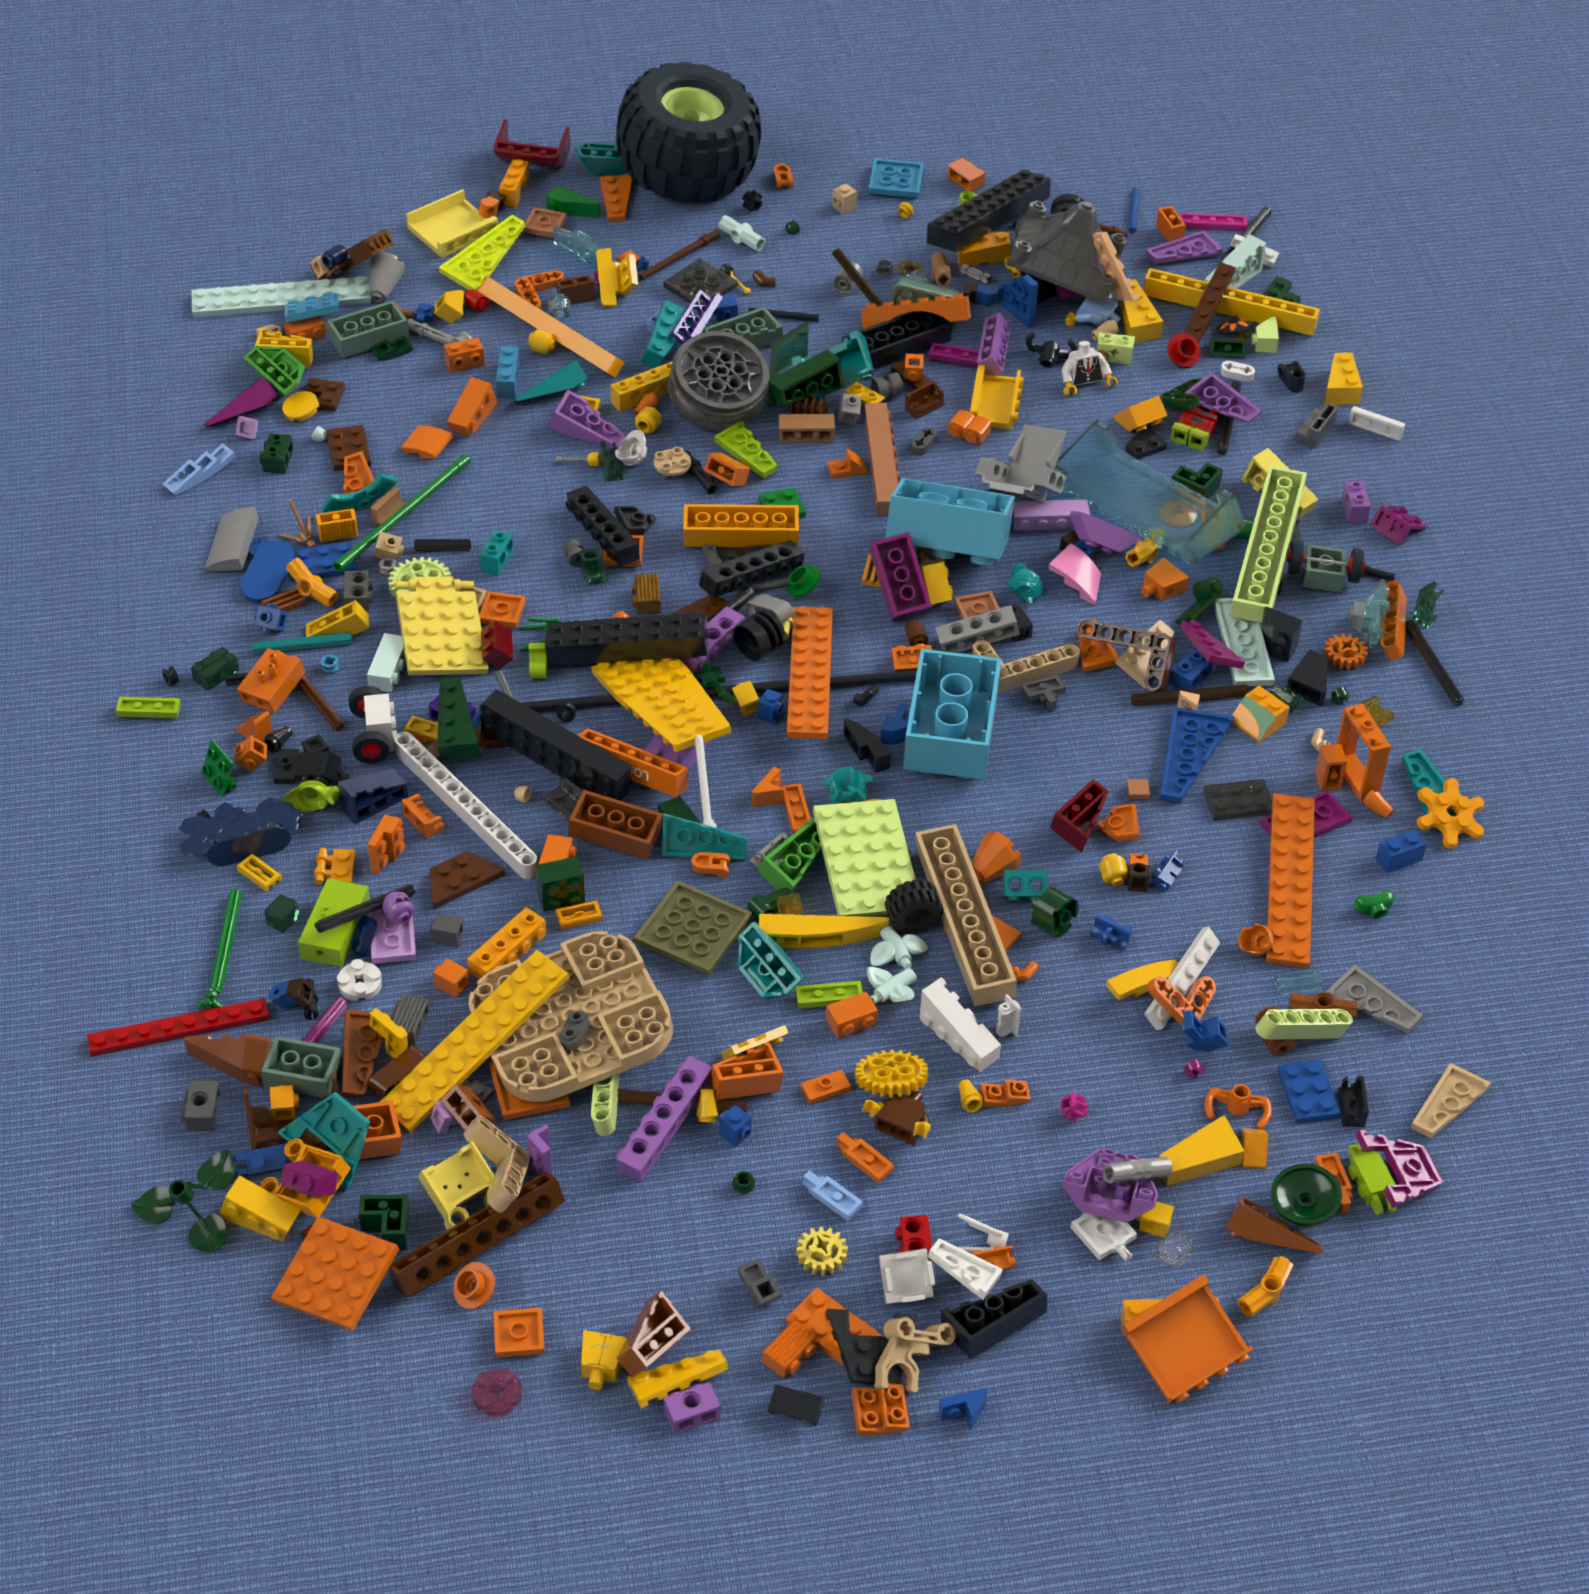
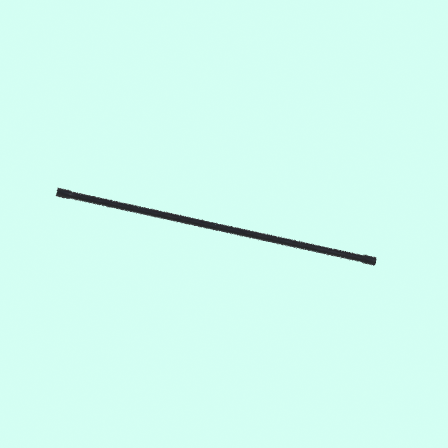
M917 670L830 677V687L916 680ZM790 680L752 683L756 693H764L767 689L775 692L788 691ZM726 685L722 687L725 689L726 692H730L731 695H734L732 688L737 685ZM707 687V690H705L709 697L718 696L713 687ZM612 695L520 702L534 711L556 710L560 704L566 702L571 703L575 708L620 704Z

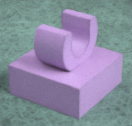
M243 416L238 417L236 435L255 439L256 432L258 431V420Z
M442 1101L435 1102L430 1118L438 1134L447 1133L449 1126L456 1125L458 1121L452 1116Z

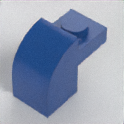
M1192 1010L1183 1012L1184 1022H1182V1029L1186 1034V1045L1197 1051H1213L1228 1046L1227 1027L1217 1016L1200 1021Z

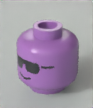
M397 891L389 893L382 905L389 921L394 924L407 923L415 910L407 894Z

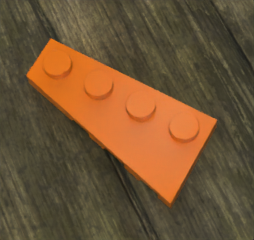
M629 174L600 177V186L608 223L623 222L626 219L629 195L633 183V178Z

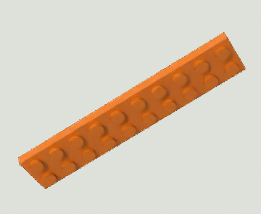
M794 607L787 738L828 739L833 608Z
M1273 793L1267 927L1273 933V945L1270 951L1265 954V963L1306 969L1310 965L1315 799L1276 793Z

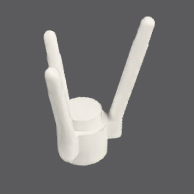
M958 1214V1218L968 1222L969 1226L988 1233L986 1244L991 1245L990 1247L958 1248L966 1252L1006 1246L1009 1233L994 1229L963 1214Z

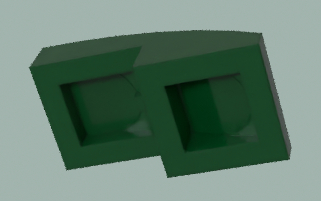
M405 335L391 343L385 339L371 347L378 360L396 358L413 351Z

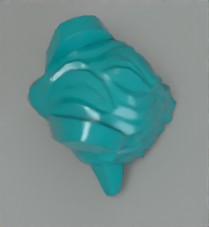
M1022 563L1014 565L1011 578L1007 582V587L1009 590L1011 588L1014 589L1022 599V602H1028L1032 605L1034 600H1037L1045 590L1042 586L1041 578L1035 572L1028 570Z
M842 766L838 771L832 773L830 777L823 779L821 785L830 788L828 796H830L832 804H840L841 801L851 803L855 800L857 802H864L867 799L868 790L865 789V784L872 782L873 777L869 774H863L861 770L854 769L851 766Z

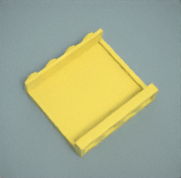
M464 189L406 214L407 228L441 258L468 247L499 223L498 218L495 216L490 218L481 217L478 213L479 210L465 199Z

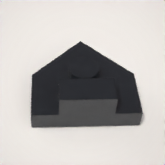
M633 505L615 506L614 508L616 519L631 535H644L656 519L654 515L650 513L646 515Z

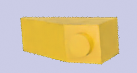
M354 600L307 623L306 637L339 633H351V636H354L369 628V614Z

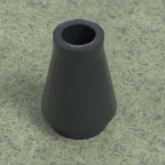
M284 726L277 731L267 734L263 742L267 744L269 752H278V749H282L293 735V732L288 726Z

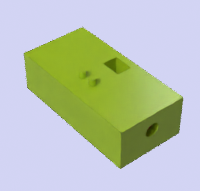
M327 878L298 941L301 959L343 967L365 915L322 933L317 932L314 924L320 919L370 900L369 886Z

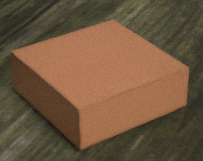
M1127 779L1128 798L1149 799L1148 779Z

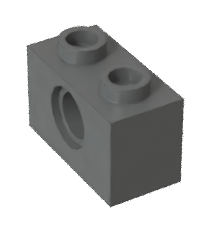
M191 1080L189 1089L185 1091L186 1108H182L181 1114L182 1122L186 1123L187 1131H215L221 1097L218 1081Z

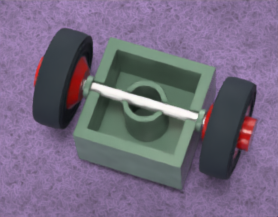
M1297 539L1293 540L1291 550H1288L1286 559L1288 562V573L1298 575L1303 564L1302 587L1340 593L1345 579V569L1348 571V582L1359 583L1366 565L1363 549L1353 548L1351 556L1347 561L1346 550L1308 544L1305 553L1304 541Z

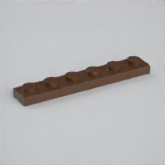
M1219 262L1184 333L1193 336L1198 343H1200L1236 272V267Z

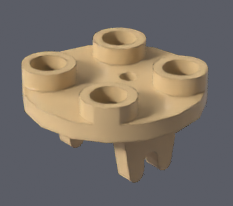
M674 447L673 449L655 453L654 468L661 475L663 474V479H667V476L683 475L691 466L690 456L681 447Z

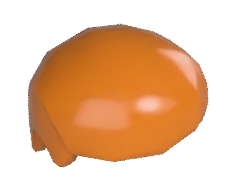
M1255 923L1253 927H1244L1238 936V945L1242 951L1251 956H1262L1272 948L1273 933L1267 926Z

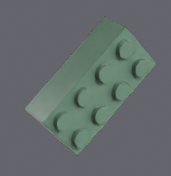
M394 301L327 321L329 339L342 358L368 351L371 347L385 339L391 343L404 335L406 338H409L408 320Z

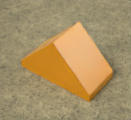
M1242 1128L1241 1140L1244 1149L1242 1168L1266 1169L1268 1133L1264 1129Z

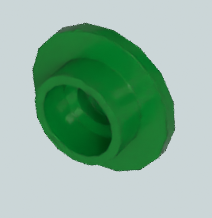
M800 566L790 574L787 590L792 597H802L815 589L821 578V572L818 567Z

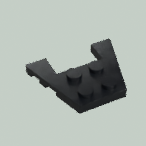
M828 1308L825 1311V1316L830 1321L833 1329V1338L837 1340L841 1350L840 1356L850 1383L874 1385L876 1380L875 1366L889 1340L885 1336L850 1334L849 1310ZM896 1313L894 1315V1319L910 1318L914 1325H916L917 1314ZM894 1364L890 1368L887 1376L888 1384H900L903 1369L899 1365Z

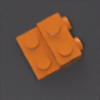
M385 814L368 842L371 873L379 875L382 868L386 867L388 860L395 862L399 854L403 853L405 842H403L404 835L403 828H401L403 821L400 818Z

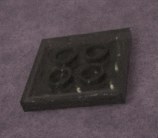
M699 258L663 281V287L690 303L699 290H702L709 298H712L716 293L723 296L737 287L738 281ZM699 297L700 305H706V302Z

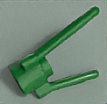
M529 617L528 621L545 624L520 626L519 629H545L547 633L548 623L562 622V620L557 618ZM546 638L535 643H545ZM529 645L523 647L521 651L529 650Z

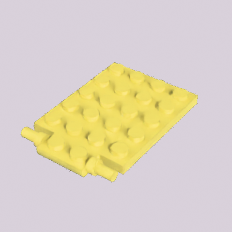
M414 577V579H409L408 581H395V589L415 591L396 593L408 675L488 674V663L482 659V629L475 591H460L461 589H474V581H460V579H453V577Z

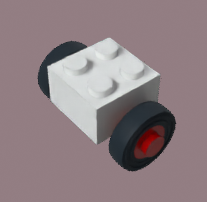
M358 687L350 693L348 704L350 711L355 716L366 718L367 732H363L354 738L352 752L354 757L360 762L368 764L378 763L384 760L389 752L394 751V737L397 735V730H392L396 728L395 716H391V714H395L394 701L389 702V693L384 694L377 687Z

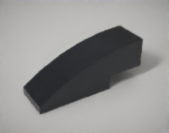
M848 718L844 719L843 734L859 761L867 759L875 773L889 769L891 753L886 746L868 729Z

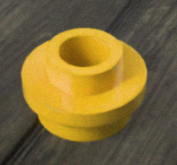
M901 202L898 213L907 219L913 216V207L909 203Z

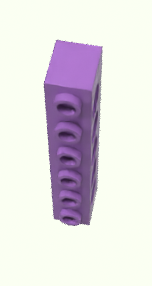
M688 1056L685 1062L679 1064L674 1078L667 1081L663 1094L656 1097L649 1114L645 1113L642 1117L640 1127L637 1131L634 1130L630 1134L626 1147H622L618 1151L616 1156L618 1171L639 1182L644 1180L699 1100L700 1089L708 1087L712 1071L711 1066L691 1056ZM661 1116H667V1118H665V1119H661V1118H659V1117H661ZM650 1133L656 1134L654 1136H648V1134ZM636 1151H643V1153H641V1154H637V1153H635V1152H636Z

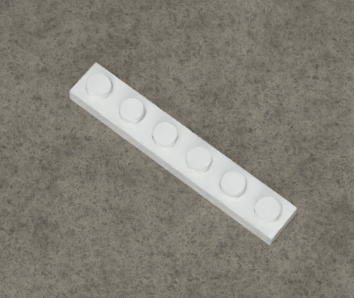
M1209 927L1201 929L1168 978V981L1183 996L1186 995L1220 944ZM1171 997V1003L1176 1007V1001ZM1155 999L1145 1012V1016L1156 1030L1163 1029L1171 1017Z

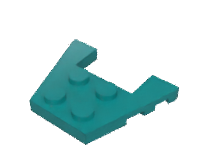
M335 1092L302 1116L293 1120L289 1125L280 1129L278 1133L289 1142L292 1139L301 1140L309 1129L335 1153L340 1155L351 1168L340 1184L343 1190H347L351 1186L370 1121Z

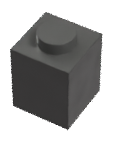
M438 913L435 921H431L429 928L433 943L458 948L464 933L463 917Z

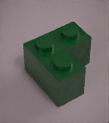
M1208 462L1198 472L1181 465L1172 475L1170 493L1203 507L1220 487L1223 469Z
M408 1194L360 1195L359 1221L361 1231H381V1238L383 1240L397 1244L399 1250H407L410 1213Z

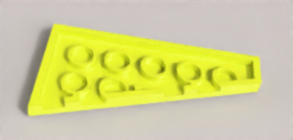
M514 215L509 216L439 267V273L468 290H478L485 277H490L523 231L525 222Z

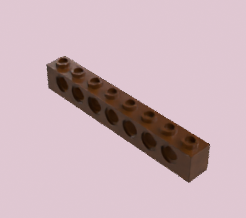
M545 1171L522 1185L519 1195L503 1213L497 1212L488 1205L393 1262L388 1270L396 1290L406 1297L417 1294L425 1286L437 1282L440 1277L450 1271L457 1270L460 1265L478 1257L481 1252L498 1245L501 1240L509 1235L516 1234L519 1229L529 1223L536 1222L539 1217L547 1212L557 1209L559 1205L565 1202L557 1178Z

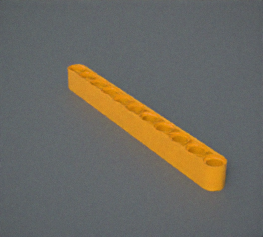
M486 276L477 290L535 328L551 332L554 340L616 378L624 365V361L490 277Z

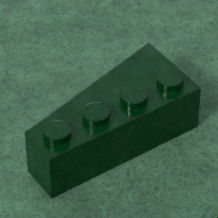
M826 349L768 380L770 396L785 405L803 400V397L806 396L814 397L820 392L828 393L834 388H844L840 358Z
M460 677L440 679L437 748L441 760L482 757Z

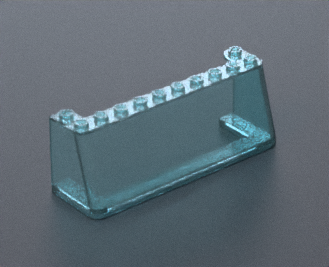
M1098 419L1058 458L1054 469L1067 476L1062 489L1063 492L1071 493L1077 500L1087 499L1089 507L1097 508L1103 515H1109L1118 524L1123 523L1132 532L1140 533L1144 539L1154 541L1158 547L1166 548L1172 555L1180 556L1188 564L1197 563L1246 527L1233 494L1220 487L1215 492L1220 505L1212 502L1119 450L1110 426Z

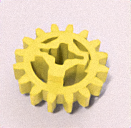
M820 1227L818 1232L811 1228L810 1235L803 1233L802 1240H798L796 1250L798 1263H804L805 1271L811 1268L813 1275L817 1271H821L822 1276L825 1275V1271L834 1274V1268L841 1270L842 1263H846L848 1255L846 1239H840L839 1232L832 1234V1228H829L827 1232L823 1230V1227Z

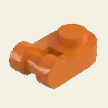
M786 164L775 165L773 167V176L776 188H782V186L793 187L790 167Z
M699 852L692 856L691 866L697 873L716 874L721 878H725L729 874L730 856L728 854Z

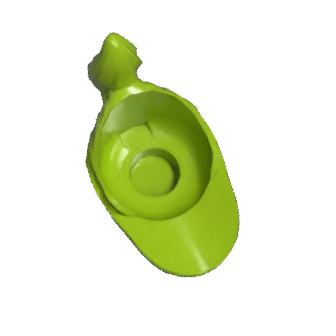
M308 780L289 791L284 797V802L293 804L294 809L301 810V812L321 810L328 803L330 805L336 803L340 794L339 788L337 786L327 787L324 783L317 780Z

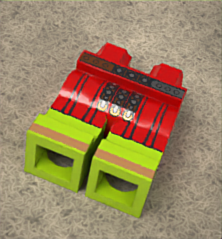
M1201 406L1185 409L1179 421L1175 422L1172 426L1170 440L1183 445L1188 443L1189 447L1204 451L1216 430L1218 412L1209 410L1208 413L1204 412ZM1184 434L1185 437L1179 438L1177 435ZM1202 440V443L1196 444L1194 441Z

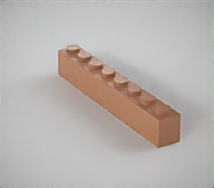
M865 403L864 422L877 516H888L891 495L898 482H900V473L896 471L898 470V459H894L896 458V446H892L895 444L894 434H891L893 433V423L889 422L891 421V410L887 409V403Z

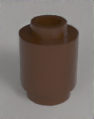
M919 620L909 621L906 624L905 633L910 646L917 644L926 645L929 639L923 623Z

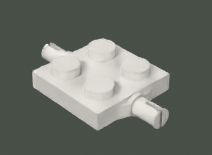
M1082 1212L1083 1214L1080 1218L1071 1222L1070 1228L1098 1260L1115 1252H1118L1125 1262L1132 1258L1133 1255L1127 1250L1125 1245L1134 1241L1137 1238V1233L1128 1223Z

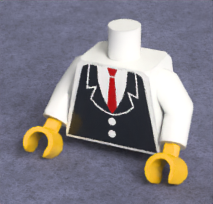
M1079 342V350L1070 352L1068 359L1062 367L1063 382L1066 384V387L1063 389L1065 395H1069V388L1071 389V394L1075 395L1077 393V385L1104 380V377L1107 378L1105 385L1108 388L1111 387L1110 379L1113 380L1115 386L1118 384L1117 378L1111 376L1112 371L1108 362L1101 353L1097 352L1094 348H1090V342Z

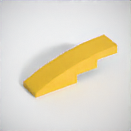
M1174 959L1135 968L1107 980L1106 987L1118 1000L1131 994L1138 997L1148 992V982L1159 976L1168 980L1178 962Z

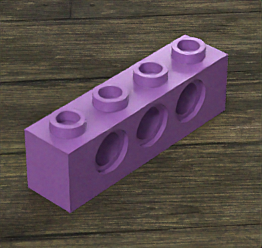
M725 607L707 623V656L681 657L679 659L691 672L703 669L702 662H710L717 658L726 647L732 644L734 641L733 629L745 620V616L729 607Z

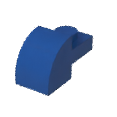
M899 703L895 717L886 715L881 728V742L883 744L894 745L905 740L909 719L907 704Z

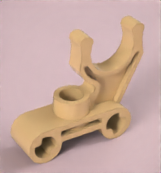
M904 1317L888 1320L883 1330L889 1342L875 1366V1388H888V1372L896 1364L903 1369L906 1375L904 1391L906 1393L917 1392L919 1369L911 1355L928 1356L930 1347L952 1344L956 1336L954 1328L950 1324L944 1323L931 1325L925 1331L915 1330V1325L910 1318Z

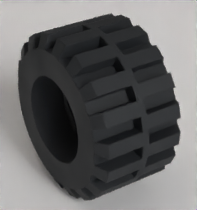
M916 879L899 884L889 892L890 894L886 896V901H884L891 925L900 934L905 933L908 935L914 933L915 935L919 934V932H925L927 929L934 927L935 923H938L940 917L943 916V906L936 888L931 882H926V880L918 881Z

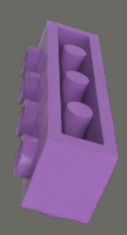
M1001 313L985 318L977 364L985 365V374L1000 375L1003 373L1011 325L1004 319Z

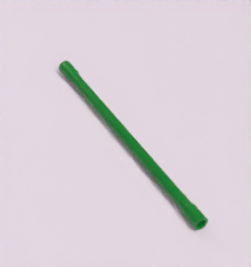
M465 454L459 457L447 470L349 552L333 563L334 569L342 572L354 559L378 540L380 531L388 532L455 474L471 463L470 458Z

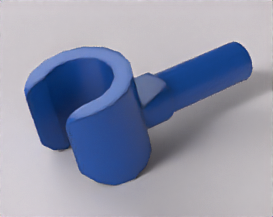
M644 256L639 257V264L636 266V270H647L649 259L645 261Z

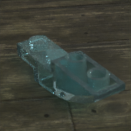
M559 226L554 229V244L578 253V259L597 267L596 252L598 249H604L601 244L578 229L572 232Z
M1381 579L1374 586L1365 604L1361 621V632L1369 633V647H1377L1379 640L1383 639L1384 628H1380V626H1382L1385 613H1389L1390 601H1387L1389 588H1386V579Z

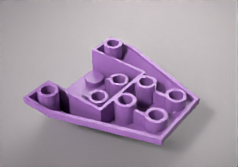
M1098 1148L1066 1171L1062 1186L1081 1212L1125 1223L1155 1208L1158 1196L1152 1178L1135 1182L1127 1181L1111 1184L1106 1182L1103 1175L1106 1164L1141 1159L1134 1154L1124 1155L1108 1148Z

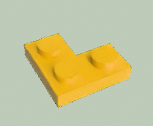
M377 1008L371 1011L370 1027L385 1038L386 1053L395 1059L408 1049V1034L402 1026L396 1025L388 1014L382 1013Z

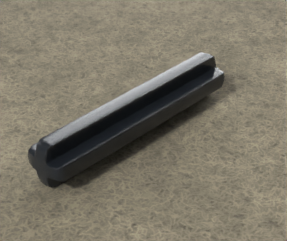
M415 539L414 549L416 551L471 550V540Z

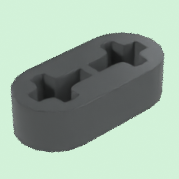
M925 427L918 432L911 441V452L913 454L924 455L936 441L935 429Z

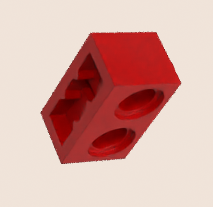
M928 1215L900 1217L899 1226H895L896 1241L900 1240L901 1246H898V1253L927 1249V1255H929L930 1249L933 1246Z

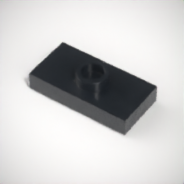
M278 749L273 778L274 784H295L296 776H294L300 755L299 749Z

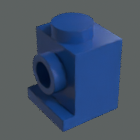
M770 689L766 690L758 701L759 719L777 725L785 713L781 693Z

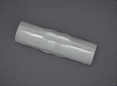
M1168 1157L1141 1158L1106 1164L1103 1175L1106 1182L1110 1184L1127 1181L1135 1182L1170 1176L1173 1168L1172 1162Z

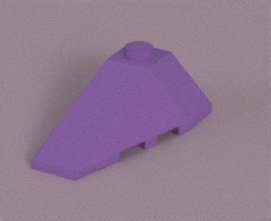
M1212 372L1185 392L1197 394L1200 406L1246 423H1250L1262 414V410Z

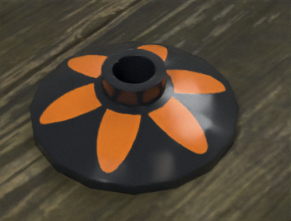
M1231 316L1227 321L1218 326L1217 331L1221 334H1236L1250 329L1253 323L1251 320L1239 318V316Z

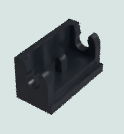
M1357 1076L1355 1083L1349 1084L1348 1077H1345L1342 1080L1341 1087H1338L1337 1090L1342 1127H1365L1369 1109L1364 1076Z
M775 1384L768 1412L770 1414L779 1413L811 1422L812 1425L817 1426L823 1408V1396Z

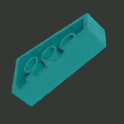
M665 300L657 315L641 363L652 368L659 367L678 343L670 334L686 309ZM685 320L687 326L691 327L690 320ZM678 330L677 333L684 337V332Z

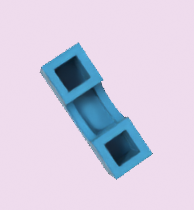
M500 346L496 377L497 398L514 399L516 397L519 347Z

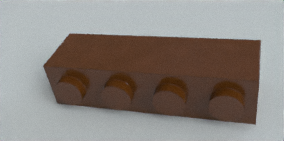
M384 229L348 248L347 252L353 263L357 265L394 245L393 238Z

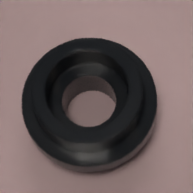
M562 703L557 707L556 715L563 722H571L576 716V709L571 703Z

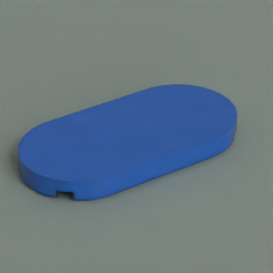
M274 540L266 542L258 548L240 583L241 591L248 601L262 603L263 600L279 594L289 574L286 566L295 559L294 549L290 544Z

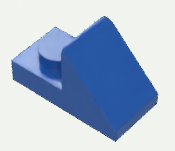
M986 1387L939 1399L938 1414L940 1419H956L961 1415H965L969 1428L972 1430L986 1405L988 1393Z

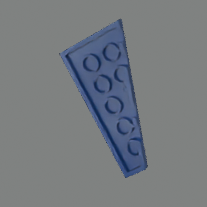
M1174 707L1160 800L1181 803L1234 722V716Z

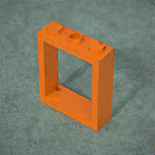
M1363 703L1345 707L1336 744L1342 745L1347 759L1344 777L1361 802L1371 790L1380 793L1391 745ZM1359 735L1370 750L1366 769L1355 754Z

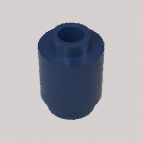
M337 244L325 251L321 260L327 268H333L348 259V252L344 246Z

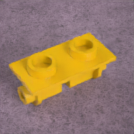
M858 382L845 390L848 394L861 396V405L864 402L880 403L885 399L884 396Z

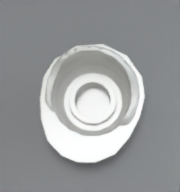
M634 430L625 439H622L621 447L615 451V455L624 465L633 466L640 464L646 457L647 447L645 445L646 438L644 433L640 430Z

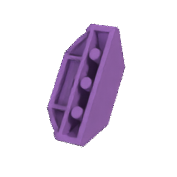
M1071 511L1070 513L1072 528L1078 538L1085 541V545L1089 547H1100L1101 552L1107 554L1121 552L1141 540L1142 536L1084 512Z

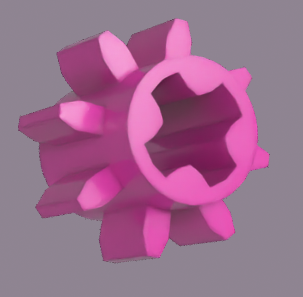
M1071 1092L1070 1096L1063 1097L1060 1103V1109L1064 1112L1062 1117L1075 1122L1078 1121V1118L1085 1117L1088 1112V1105L1085 1103L1086 1097Z

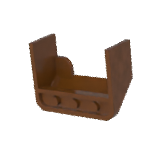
M336 1071L331 1072L333 1091L339 1094ZM245 1085L243 1095L252 1150L288 1143L278 1132L295 1119L273 1122L268 1108L264 1106L251 1107L249 1087ZM327 1095V1096L322 1097V1098L319 1100V1102H321L322 1100H324L325 1098H327V1097L330 1096V1095ZM309 1129L301 1138L306 1145L321 1150L331 1149Z

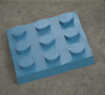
M874 158L868 193L890 195L893 197L919 198L924 163Z
M326 292L320 297L312 295L302 301H298V299L288 301V304H285L284 313L286 323L338 312V294Z

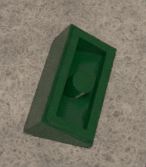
M1209 339V356L1245 358L1246 340Z

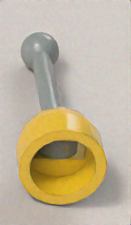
M592 452L586 458H562L557 456L555 462L558 464L561 462H587L591 467H600V453Z

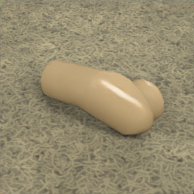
M1321 728L1315 729L1311 739V744L1318 752L1321 745H1328L1326 744L1327 740H1322L1325 732Z

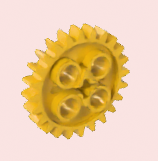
M882 1050V1054L873 1052V1057L866 1055V1059H860V1063H857L855 1068L856 1083L859 1084V1088H865V1092L872 1090V1095L880 1093L881 1097L885 1094H889L890 1097H893L894 1094L902 1097V1093L910 1095V1090L917 1092L918 1087L923 1088L928 1078L927 1063H924V1059H918V1055L911 1056V1052L903 1054V1050H900L898 1053H895L894 1050H891L890 1053Z

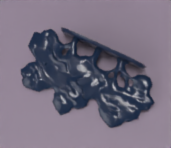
M269 797L261 802L253 814L246 813L245 808L233 807L231 804L224 802L215 809V817L213 819L197 816L183 820L179 830L184 834L190 835V837L180 845L184 855L190 854L195 857L203 856L208 851L209 862L216 866H227L242 862L251 854L256 857L273 854L288 846L291 841L289 831L296 830L299 827L298 819L304 814L301 810L294 809L293 804L281 802L273 797ZM270 823H276L274 828L267 829Z

